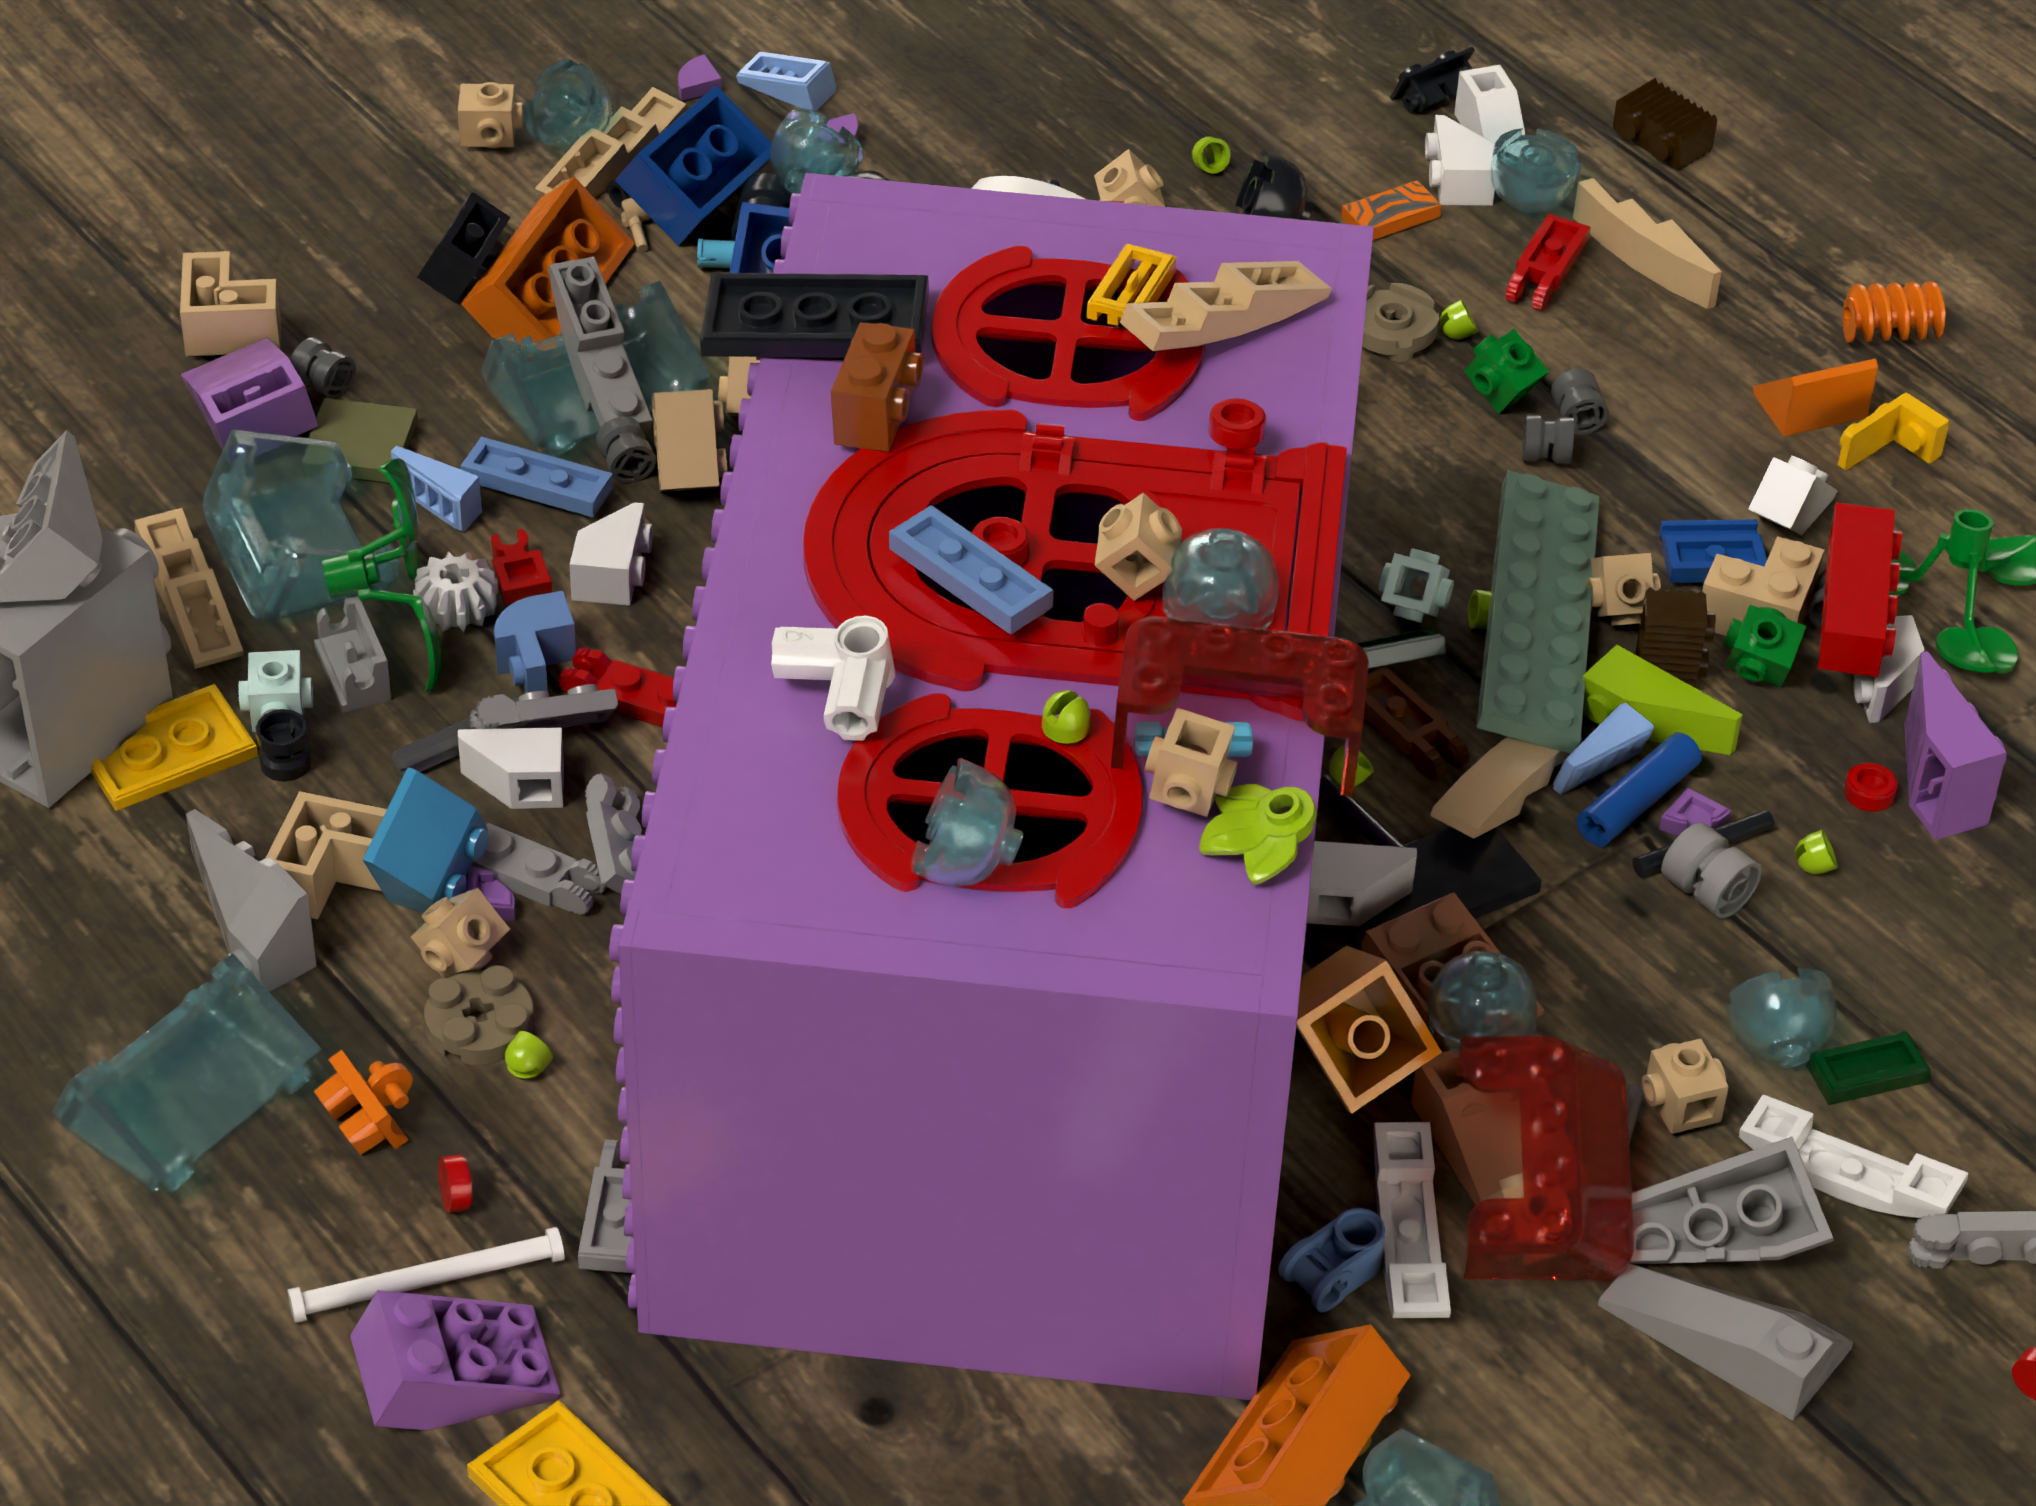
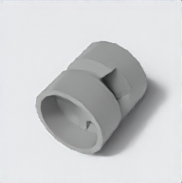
M1703 822L1691 825L1675 839L1663 859L1661 868L1662 874L1666 879L1683 892L1688 894L1694 893L1695 901L1720 919L1730 917L1742 908L1755 892L1762 874V868L1759 863L1739 848H1729L1728 840Z

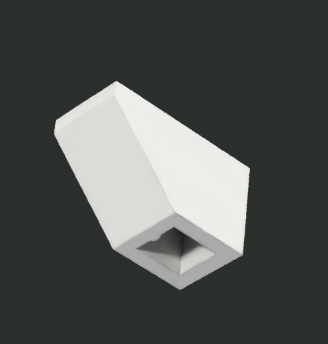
M1501 65L1460 71L1454 112L1460 124L1493 142L1496 164L1528 159L1529 150L1517 90Z
M1435 115L1434 132L1426 133L1425 157L1426 160H1431L1429 165L1430 187H1437L1439 203L1441 205H1493L1497 175L1493 142L1445 115Z
M1792 455L1788 463L1773 457L1748 510L1802 536L1832 502L1838 490L1825 482L1828 474L1818 470V467Z
M634 502L577 532L570 560L572 600L619 605L631 604L634 587L643 586L645 557H642V553L651 552L653 540V525L645 523L644 503Z
M1913 615L1896 616L1894 625L1887 624V627L1896 628L1892 658L1882 657L1879 677L1854 675V696L1857 703H1863L1869 723H1879L1913 689L1920 656L1924 652Z
M562 728L458 730L461 774L511 809L563 808L564 756Z
M1314 841L1306 923L1359 927L1410 894L1413 888L1417 848Z

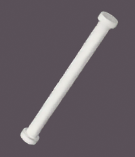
M557 1227L545 1229V1235L304 1292H301L299 1287L288 1289L289 1303L294 1322L298 1323L306 1321L307 1314L371 1300L377 1290L405 1292L546 1258H551L553 1263L565 1259L559 1230Z

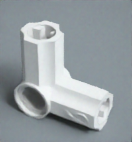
M865 615L846 620L838 629L775 628L772 640L771 663L774 678L831 680L824 712L826 729L839 734L843 740L864 741L868 734L876 732L885 691L895 678L893 656L885 624L876 617Z

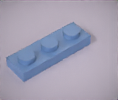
M482 436L460 466L461 470L479 476L480 486L589 517L595 516L613 489V473Z
M932 505L889 531V549L1010 635L1053 608V589Z

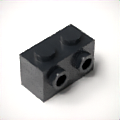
M472 192L417 278L456 303L466 288L472 290L487 270L482 263L484 262L490 266L499 254L504 243L498 240V237L511 217Z

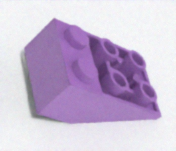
M268 337L181 374L185 385L230 464L318 427L304 383L289 358Z
M1928 651L1923 652L1920 656L1904 724L1908 796L1910 808L1932 837L1938 840L1989 824L2007 752L2002 741L1994 736L1980 719L1974 705L1967 702L1952 683L1948 672L1941 669Z
M377 1290L350 1335L374 1426L431 1430L557 1400L560 1395L533 1305Z

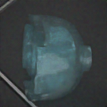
M572 60L559 61L550 65L542 72L533 84L538 87L533 101L527 98L524 105V123L529 134L547 146L559 151H568L580 137L592 132L594 129L604 133L609 126L613 114V99L606 82L584 64L575 63Z
M809 110L790 111L777 127L770 149L771 163L777 176L783 182L784 187L790 193L800 194L805 173L844 176L857 172L863 161L864 153L861 144L853 134L843 126L839 133L827 126L826 124L830 118L821 113Z
M1523 128L1513 129L1502 134L1494 144L1490 177L1499 198L1511 207L1524 213L1547 212L1561 206L1572 194L1578 182L1581 162L1577 160L1579 151L1576 146L1563 136L1544 129H1537L1536 136L1522 135Z
M1213 528L1194 533L1181 542L1173 553L1171 568L1167 573L1166 580L1162 582L1163 611L1175 626L1190 635L1193 627L1247 637L1255 636L1268 627L1275 616V609L1279 600V578L1276 563L1265 546L1247 533L1229 528Z
M962 758L958 759L957 767L952 765L925 819V823L929 824L926 839L931 840L930 844L917 841L911 862V873L935 883L960 887L971 886L988 878L999 862L1010 866L1021 844L1023 832L1014 828L1017 812L1016 805L1010 789L998 776Z
M1472 951L1457 955L1439 970L1431 984L1427 1009L1428 1027L1433 1034L1436 1029L1439 1034L1444 1036V1045L1454 1052L1472 1057H1498L1505 1055L1507 1046L1516 1044L1521 1040L1522 1047L1529 1042L1536 1029L1537 1002L1535 985L1522 965L1509 956L1492 951Z
M1809 968L1798 969L1800 978L1786 980L1782 979L1781 971H1774L1749 979L1733 988L1729 993L1731 1003L1725 1001V1008L1729 1025L1736 1041L1750 1055L1764 1061L1778 1062V1065L1781 1067H1795L1809 1061L1810 1053L1819 1050L1830 1038L1836 1022V1003L1831 980L1822 971Z

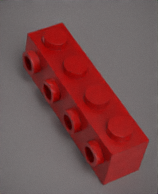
M1835 502L1828 543L1818 669L1879 677L1882 657L1892 658L1896 628L1887 627V624L1894 625L1898 595L1889 594V592L1897 591L1900 563L1891 562V560H1899L1903 531L1894 530L1895 510Z

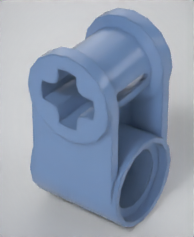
M1352 1208L1342 1212L1339 1217L1319 1231L1293 1245L1280 1262L1279 1275L1287 1282L1295 1281L1311 1296V1305L1317 1311L1327 1312L1331 1310L1348 1294L1365 1282L1375 1278L1381 1271L1385 1240L1383 1220L1375 1212L1364 1208Z

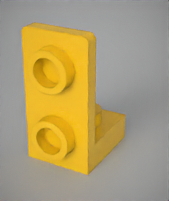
M1905 392L1890 403L1880 405L1873 414L1859 423H1852L1846 428L1839 442L1841 450L1838 466L1847 471L1893 440L1930 464L1942 456L1950 420Z

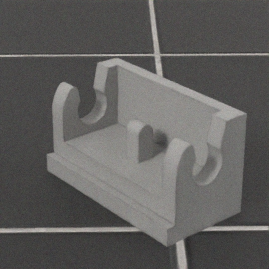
M359 596L345 599L343 608L345 618L339 623H329L330 617L326 609L322 608L316 619L319 639L314 640V647L342 713L392 701L388 660L365 608L359 600Z

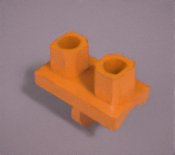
M343 1050L329 1058L328 1060L337 1072L314 1090V1093L335 1120L358 1103L361 1104L362 1109L339 1125V1128L357 1152L362 1155L384 1139H387L395 1150L406 1143L409 1139L385 1106L393 1104L395 1108L400 1109L408 1104L409 1097L406 1094L412 1086L413 1078L407 1067L401 1063L384 1065L382 1061H376L370 1065L369 1072L371 1076L366 1081Z

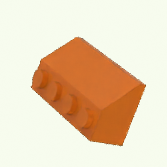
M572 177L539 199L461 305L492 338L553 354L559 350L564 343L553 297L548 271L549 265L595 257L606 284L635 242L575 177Z
M1371 1324L1292 1340L1182 1503L1185 1506H1326L1329 1499L1335 1496L1344 1486V1477L1356 1458L1363 1454L1372 1442L1371 1435L1382 1418L1397 1405L1399 1400L1397 1395L1411 1376Z

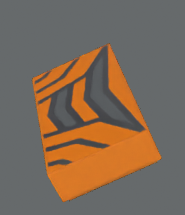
M1416 180L1343 205L1341 219L1346 224L1373 226V240L1439 218L1442 205Z

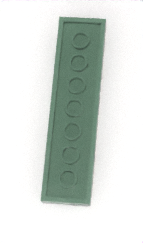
M1507 471L1501 490L1476 728L1571 754L1578 747L1581 740L1585 681L1582 680V676L1586 673L1592 588L1587 587L1586 583L1588 578H1593L1591 558H1595L1599 495L1588 493L1579 487H1567L1542 480L1533 474Z

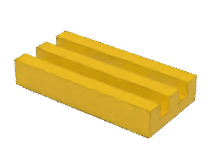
M1125 244L1087 302V318L1097 321L1101 313L1108 314L1107 323L1118 326L1127 303L1134 301L1154 270L1155 265H1158L1134 303L1157 302L1176 272L1177 257ZM1135 260L1142 261L1137 270L1127 280V285L1117 301L1112 300L1111 298L1135 263Z

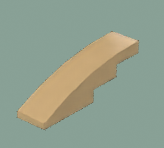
M652 87L632 111L621 106L600 131L590 126L535 187L536 193L544 196L567 180L575 177L594 198L608 189L610 186L608 183L616 179L641 150L688 110L687 104Z
M1594 178L1578 182L1573 218L1578 223L1590 226V235L1631 268L1667 290L1706 309L1716 306L1722 271L1672 219L1656 224L1633 198L1617 203Z
M1299 261L1221 263L1214 282L1174 283L1167 302L1127 303L1120 323L1152 351L1195 347L1237 337L1284 320L1327 299L1332 288Z
M179 508L134 520L136 534L150 546L157 558L159 573L154 581L194 669L243 656L241 643L213 569L208 568L198 539L193 538L183 509Z
M1507 736L1459 778L1433 806L1430 816L1472 838H1476L1519 815L1525 797L1547 786L1554 767L1563 763L1570 754Z

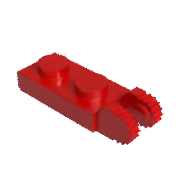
M1548 213L1517 261L1516 270L1509 280L1506 289L1505 299L1517 303L1524 292L1527 281L1538 285L1532 297V309L1543 311L1550 302L1554 289L1558 290L1587 244L1591 227Z
M579 648L571 661L573 662L572 666L575 668H565L557 681L562 691H565L566 694H568V690L574 687L588 684L597 685L599 691L615 689L618 707L614 713L662 728L666 708L676 707L677 701L673 700V677L618 660L611 661L604 652L595 649Z

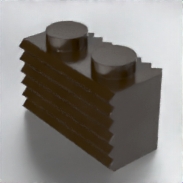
M1656 78L1617 99L1613 129L1622 138L1632 140L1648 150L1657 160H1664L1678 170H1681L1683 166L1687 167L1689 162L1692 164L1700 156L1704 157L1706 152L1710 153L1713 148L1717 126L1715 114L1711 116L1708 110L1704 112L1702 106L1697 107L1695 102L1691 103L1689 98L1684 99L1683 95H1678L1676 90L1671 91L1669 86L1664 87L1663 82L1658 83Z
M1651 587L1648 588L1645 592L1635 655L1694 688L1696 687L1697 679L1706 678L1708 672L1709 650L1708 648H1703L1704 642H1713L1715 635L1716 615L1715 612H1707L1706 594L1702 591L1695 593L1690 590L1686 593L1681 589L1675 592L1672 589L1665 591L1662 588L1654 590Z

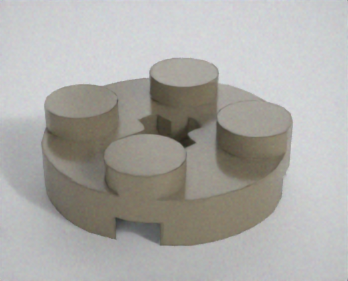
M1389 283V290L1374 291L1375 284L1368 286L1362 347L1387 355L1392 361L1406 362L1413 358L1414 352L1425 349L1435 340L1438 333L1439 312L1436 313L1434 310L1435 302L1430 295L1419 288L1403 283Z
M495 965L485 970L461 972L449 978L435 980L428 989L429 998L424 1007L427 1038L432 1047L440 1054L445 1056L446 1050L451 1054L460 1055L461 1063L486 1065L505 1059V1051L509 1043L519 1031L531 1033L533 1030L534 1016L531 996L522 983L513 978L512 971L507 967ZM476 1012L487 1013V1020L477 1022L474 1016L469 1015Z

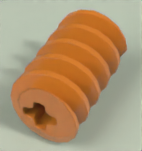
M1934 281L1924 282L1921 287L1916 282H1909L1903 288L1898 283H1890L1885 289L1881 284L1874 283L1867 290L1862 284L1852 285L1843 305L1842 321L1846 342H1854L1857 329H1861L1864 341L1870 342L1873 338L1874 329L1879 328L1883 341L1890 340L1893 328H1897L1901 341L1908 340L1911 327H1915L1917 338L1924 340L1926 339L1929 326L1933 327L1936 338H1941L1945 326L1946 311L1939 286Z

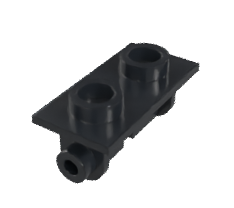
M1470 47L1458 53L1450 50L1440 55L1430 64L1425 66L1415 64L1408 67L1399 75V83L1391 94L1390 99L1393 101L1403 97L1404 107L1408 111L1420 113L1444 103L1447 97L1440 87H1443L1450 99L1456 98L1459 72L1477 69L1476 67L1472 68L1468 62L1475 49Z

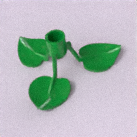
M396 458L385 462L378 468V471L389 481L397 497L392 501L394 518L392 526L396 530L359 549L347 551V554L323 559V572L331 598L358 593L360 601L376 599L406 603L412 606L421 623L427 645L429 677L424 692H428L435 688L441 676L443 661L440 637L429 607L426 606L424 600L419 595L372 590V584L380 583L381 581L379 564L404 556L408 576L411 581L415 580L417 569L421 568L416 542L419 541V527L413 482L404 460ZM398 539L400 541V545L395 550L376 556L373 553Z
M1962 509L1954 515L1950 534L1941 533L1939 535L1936 546L1917 569L1914 560L1901 550L1899 560H1891V562L1900 563V574L1897 591L1889 592V594H1905L1908 591L1909 581L1916 582L1921 580L1945 549L1949 555V561L1953 565L1969 570L1964 614L1965 628L1949 627L1943 629L1936 640V648L1939 654L1949 663L1963 669L1987 673L1993 671L2008 673L2014 669L2018 658V650L2012 638L1999 628H1975L1974 625L1978 570L1980 572L1988 571L1993 579L2004 584H2036V535L1990 539L1994 524L1993 519L1979 510Z

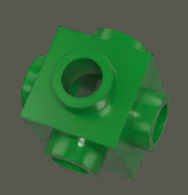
M1512 329L1499 339L1494 334H1491L1481 341L1472 350L1476 358L1464 370V373L1472 381L1476 390L1487 399L1498 414L1528 395L1550 372L1536 356L1532 347L1522 339L1515 329Z
M1749 605L1742 621L1735 618L1732 619L1722 646L1731 649L1725 666L1734 669L1740 677L1753 682L1765 681L1781 688L1791 669L1806 626L1787 619L1783 613L1774 608H1758Z

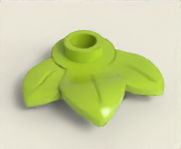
M1242 784L1232 787L1227 797L1218 795L1215 798L1217 807L1222 814L1215 816L1206 825L1201 835L1199 849L1202 855L1244 854L1248 878L1252 885H1257L1276 876L1295 860L1298 843L1306 839L1313 829L1317 813L1316 806L1310 794L1298 787L1287 786L1275 790H1270L1259 784Z

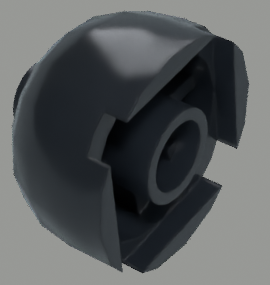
M1263 150L1260 154L1264 162L1254 160L1238 194L1236 206L1243 209L1242 214L1308 220L1311 215L1313 202L1307 200L1308 184L1304 173L1292 162Z

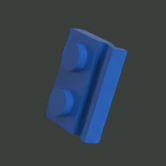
M1757 519L1661 521L1659 539L1663 543L1662 552L1669 583L1705 582L1716 554L1741 559L1765 567L1767 558L1761 534L1757 532Z

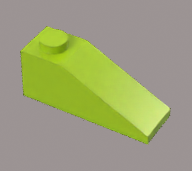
M1619 645L1613 647L1582 676V680L1585 681L1583 716L1599 725L1620 704L1627 703L1653 724L1654 730L1648 741L1662 743L1673 733L1680 732L1691 737L1702 751L1731 755L1736 750L1743 714Z

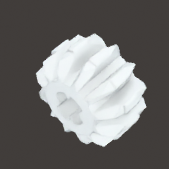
M448 551L446 558L441 560L429 557L428 566L417 569L413 595H419L424 600L426 606L430 609L435 624L438 623L442 632L450 627H459L464 633L466 625L482 626L485 616L494 615L497 605L498 581L495 578L494 571L488 567L486 559L473 560L469 552H466L461 557H453Z

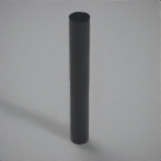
M1325 775L1320 778L1319 793L1373 845L1406 847L1333 777Z
M1765 809L1713 829L1726 838L1730 845L1773 829L1774 819L1772 814ZM1672 844L1633 858L1632 863L1636 874L1639 877H1644L1660 871L1663 859Z

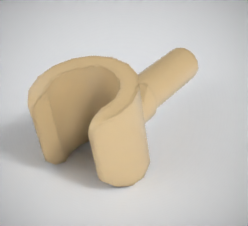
M632 198L622 201L624 211L621 214V223L626 228L630 227L637 251L643 253L648 250V245L642 228V222L650 220L651 217Z

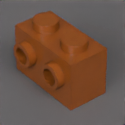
M860 322L831 389L834 445L889 452L900 423L904 422L907 417L909 401L915 387L920 385L923 375L924 358L922 353L916 352L914 329L893 327L882 323L870 324Z

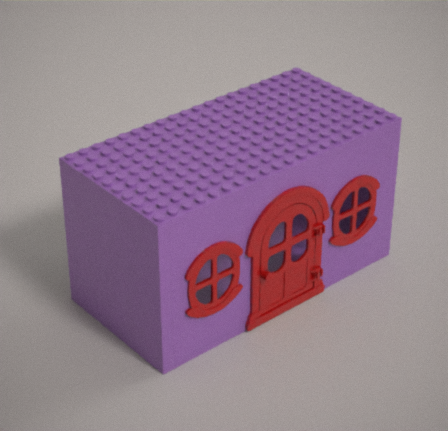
M805 173L801 193H792L789 224L793 226H784L782 232L781 258L785 259H776L773 273L928 275L929 297L922 349L924 358L923 375L920 385L915 387L909 401L907 417L904 422L900 423L889 452L834 445L831 389L845 358L756 357V360H760V363L751 362L749 367L747 393L751 396V399L742 398L739 410V431L743 433L742 435L734 434L732 437L730 468H734L733 472L724 471L722 478L721 505H725L724 509H715L713 514L711 540L712 543L716 544L715 548L706 547L703 556L702 580L706 581V586H696L694 592L692 617L697 623L696 626L687 625L684 633L683 660H686L687 664L686 666H677L674 674L673 700L677 701L676 707H667L664 715L663 742H667L666 749L657 748L654 756L652 781L653 784L657 785L656 792L646 791L644 796L642 827L647 829L645 835L636 834L633 842L631 869L636 871L635 879L624 880L621 892L620 913L621 916H625L623 925H613L610 937L609 959L610 961L619 962V966H616L614 970L611 998L612 1003H621V1007H618L615 1017L614 1043L623 1044V1047H620L617 1058L616 1083L625 1084L626 1086L622 1087L620 1093L618 1122L627 1123L628 1125L624 1126L622 1132L620 1160L630 1163L626 1164L622 1183V1198L631 1200L628 1201L626 1208L624 1235L633 1237L630 1238L628 1244L626 1272L635 1273L632 1274L630 1280L628 1308L637 1309L638 1333L1252 1400L1257 1394L1298 1015L1316 819L1310 835L1298 843L1295 860L1276 876L1265 882L1252 885L1246 873L1244 854L1202 855L1200 852V839L1206 825L1215 816L1222 814L1217 807L1215 799L1208 817L1149 799L1154 774L1145 771L1147 757H1140L1135 752L1134 730L1139 722H1160L1162 727H1168V723L1172 721L1177 708L1224 723L1247 722L1253 730V749L1248 757H1228V759L1238 762L1231 788L1242 784H1259L1270 790L1287 786L1298 787L1310 794L1317 812L1374 227ZM1125 244L1177 257L1176 272L1157 302L1168 301L1174 283L1214 282L1221 263L1299 261L1332 288L1327 299L1284 320L1237 337L1187 348L1152 351L1121 323L1118 326L1108 324V314L1101 313L1097 321L1087 318V302ZM1135 260V263L1111 298L1112 300L1117 301L1127 285V280L1137 270L1142 261ZM1155 265L1154 270L1152 271V273L1150 274L1149 278L1147 279V281L1145 282V284L1143 285V287L1141 288L1140 292L1138 293V295L1136 296V298L1134 299V301H1133L1132 303L1135 302V300L1137 299V297L1139 296V294H1140L1141 291L1143 290L1144 286L1146 285V283L1148 282V280L1150 279V277L1152 276L1153 272L1155 271V269L1157 268L1158 265ZM1231 398H1241L1256 403L1266 414L1263 440L1256 446L1246 449H1231L1217 444L1212 440L1208 432L1209 416L1212 407L1223 400ZM1145 493L1160 508L1168 509L1182 527L1178 573L1138 599L1133 600L1095 566L1099 524L1103 516L1112 507L1118 504L1125 505L1140 494ZM931 505L971 533L978 523L992 517L1015 519L1021 522L1029 532V556L1020 567L1053 589V608L1048 611L1083 615V622L1054 620L1041 615L1010 635L978 611L953 603L965 602L889 549V531ZM865 615L876 617L885 624L893 656L895 678L885 691L876 732L868 734L864 741L843 740L839 734L826 729L824 712L831 680L774 678L771 663L772 640L775 628L838 629L846 620ZM1192 627L1251 638L1244 687L1216 680L1196 664L1189 646ZM1064 690L1076 692L1078 696L1084 698L1088 702L1091 712L1090 730L1087 736L1078 742L1069 744L1051 740L1044 734L1042 729V712L1046 701L1054 693ZM954 737L988 740L983 775L978 784L961 785L903 779L894 774L897 765L906 757L932 743ZM1011 743L1045 746L1063 755L1086 776L1092 786L1091 793L1078 797L1007 788L1004 785V777ZM895 802L975 811L976 816L968 855L959 859L949 858L919 845L906 836L893 822L887 811L888 804ZM1000 814L1080 821L1087 824L1085 831L1076 840L1047 856L1009 864L998 863L991 857L997 819Z

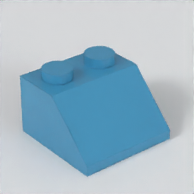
M407 768L366 851L363 862L388 902L424 913L431 905L444 897L450 899L465 893L466 875L474 859H480L487 847L488 828L476 807L419 771Z

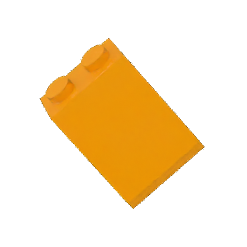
M1345 946L1302 975L1296 1027L1349 1113H1354L1442 1053L1387 960Z

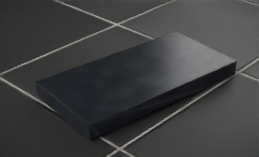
M711 273L700 337L701 356L845 358L860 322L870 324L882 323L893 327L914 329L915 349L917 353H922L929 297L928 275Z
M1449 827L1405 845L1407 848H1417L1413 888L1410 894L1359 927L1332 926L1349 947L1361 951L1366 931L1453 892L1473 918L1476 919L1540 893L1542 880L1497 827L1476 838H1472L1453 827Z

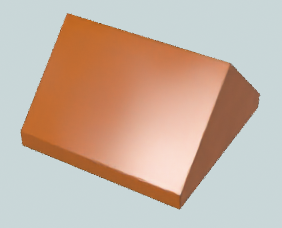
M1875 358L1752 386L1753 392L1783 437L1868 417L1878 364Z

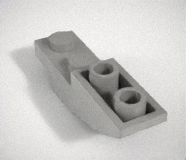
M595 257L549 265L548 271L564 343L586 410L594 411L600 428L613 418L625 416L637 420L643 432L650 431L652 418L622 345L625 332Z

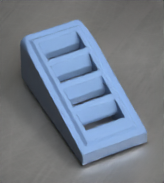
M759 52L736 75L738 83L813 112L818 111L836 92L837 88L830 62L767 52Z
M395 446L391 450L392 459L400 458L406 463L411 473L415 500L425 509L462 532H465L482 513L479 476L399 446Z
M1627 703L1620 704L1565 759L1553 783V789L1561 795L1638 755L1643 751L1654 730L1653 724Z

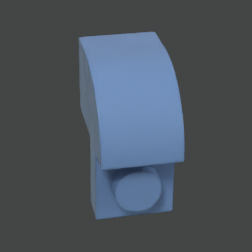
M564 591L521 599L508 606L496 620L494 637L498 674L510 672L513 685H522L525 694L534 691H548L546 666L572 661V657L576 653L575 626Z

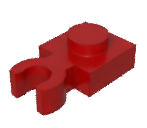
M523 529L517 530V543L512 545L503 544L498 534L491 536L492 571H494L495 578H497L498 590L504 606L527 597L552 593V581L539 549L529 551V540L526 531Z

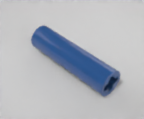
M1676 732L1670 735L1577 816V827L1581 835L1589 843L1597 847H1604L1700 764L1702 755L1696 742L1684 733Z

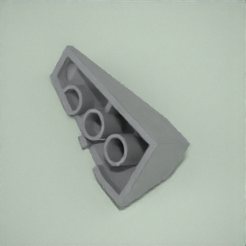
M66 430L34 463L16 502V505L21 509L13 521L5 527L0 538L8 544L3 558L0 557V602L65 599L78 585L82 588L87 587L102 568V563L99 559L103 538L75 436Z
M196 809L186 813L191 851L228 950L227 960L237 979L241 982L247 980L264 996L317 967L308 893L270 857L261 861L256 860L253 847L250 844L242 841L234 845L225 828Z
M1793 1136L1580 1211L1599 1265L1781 1260L1834 1241Z
M1628 1264L1598 1301L1599 1307L1792 1421L1799 1415L1853 1346V1341L1805 1313L1633 1264Z

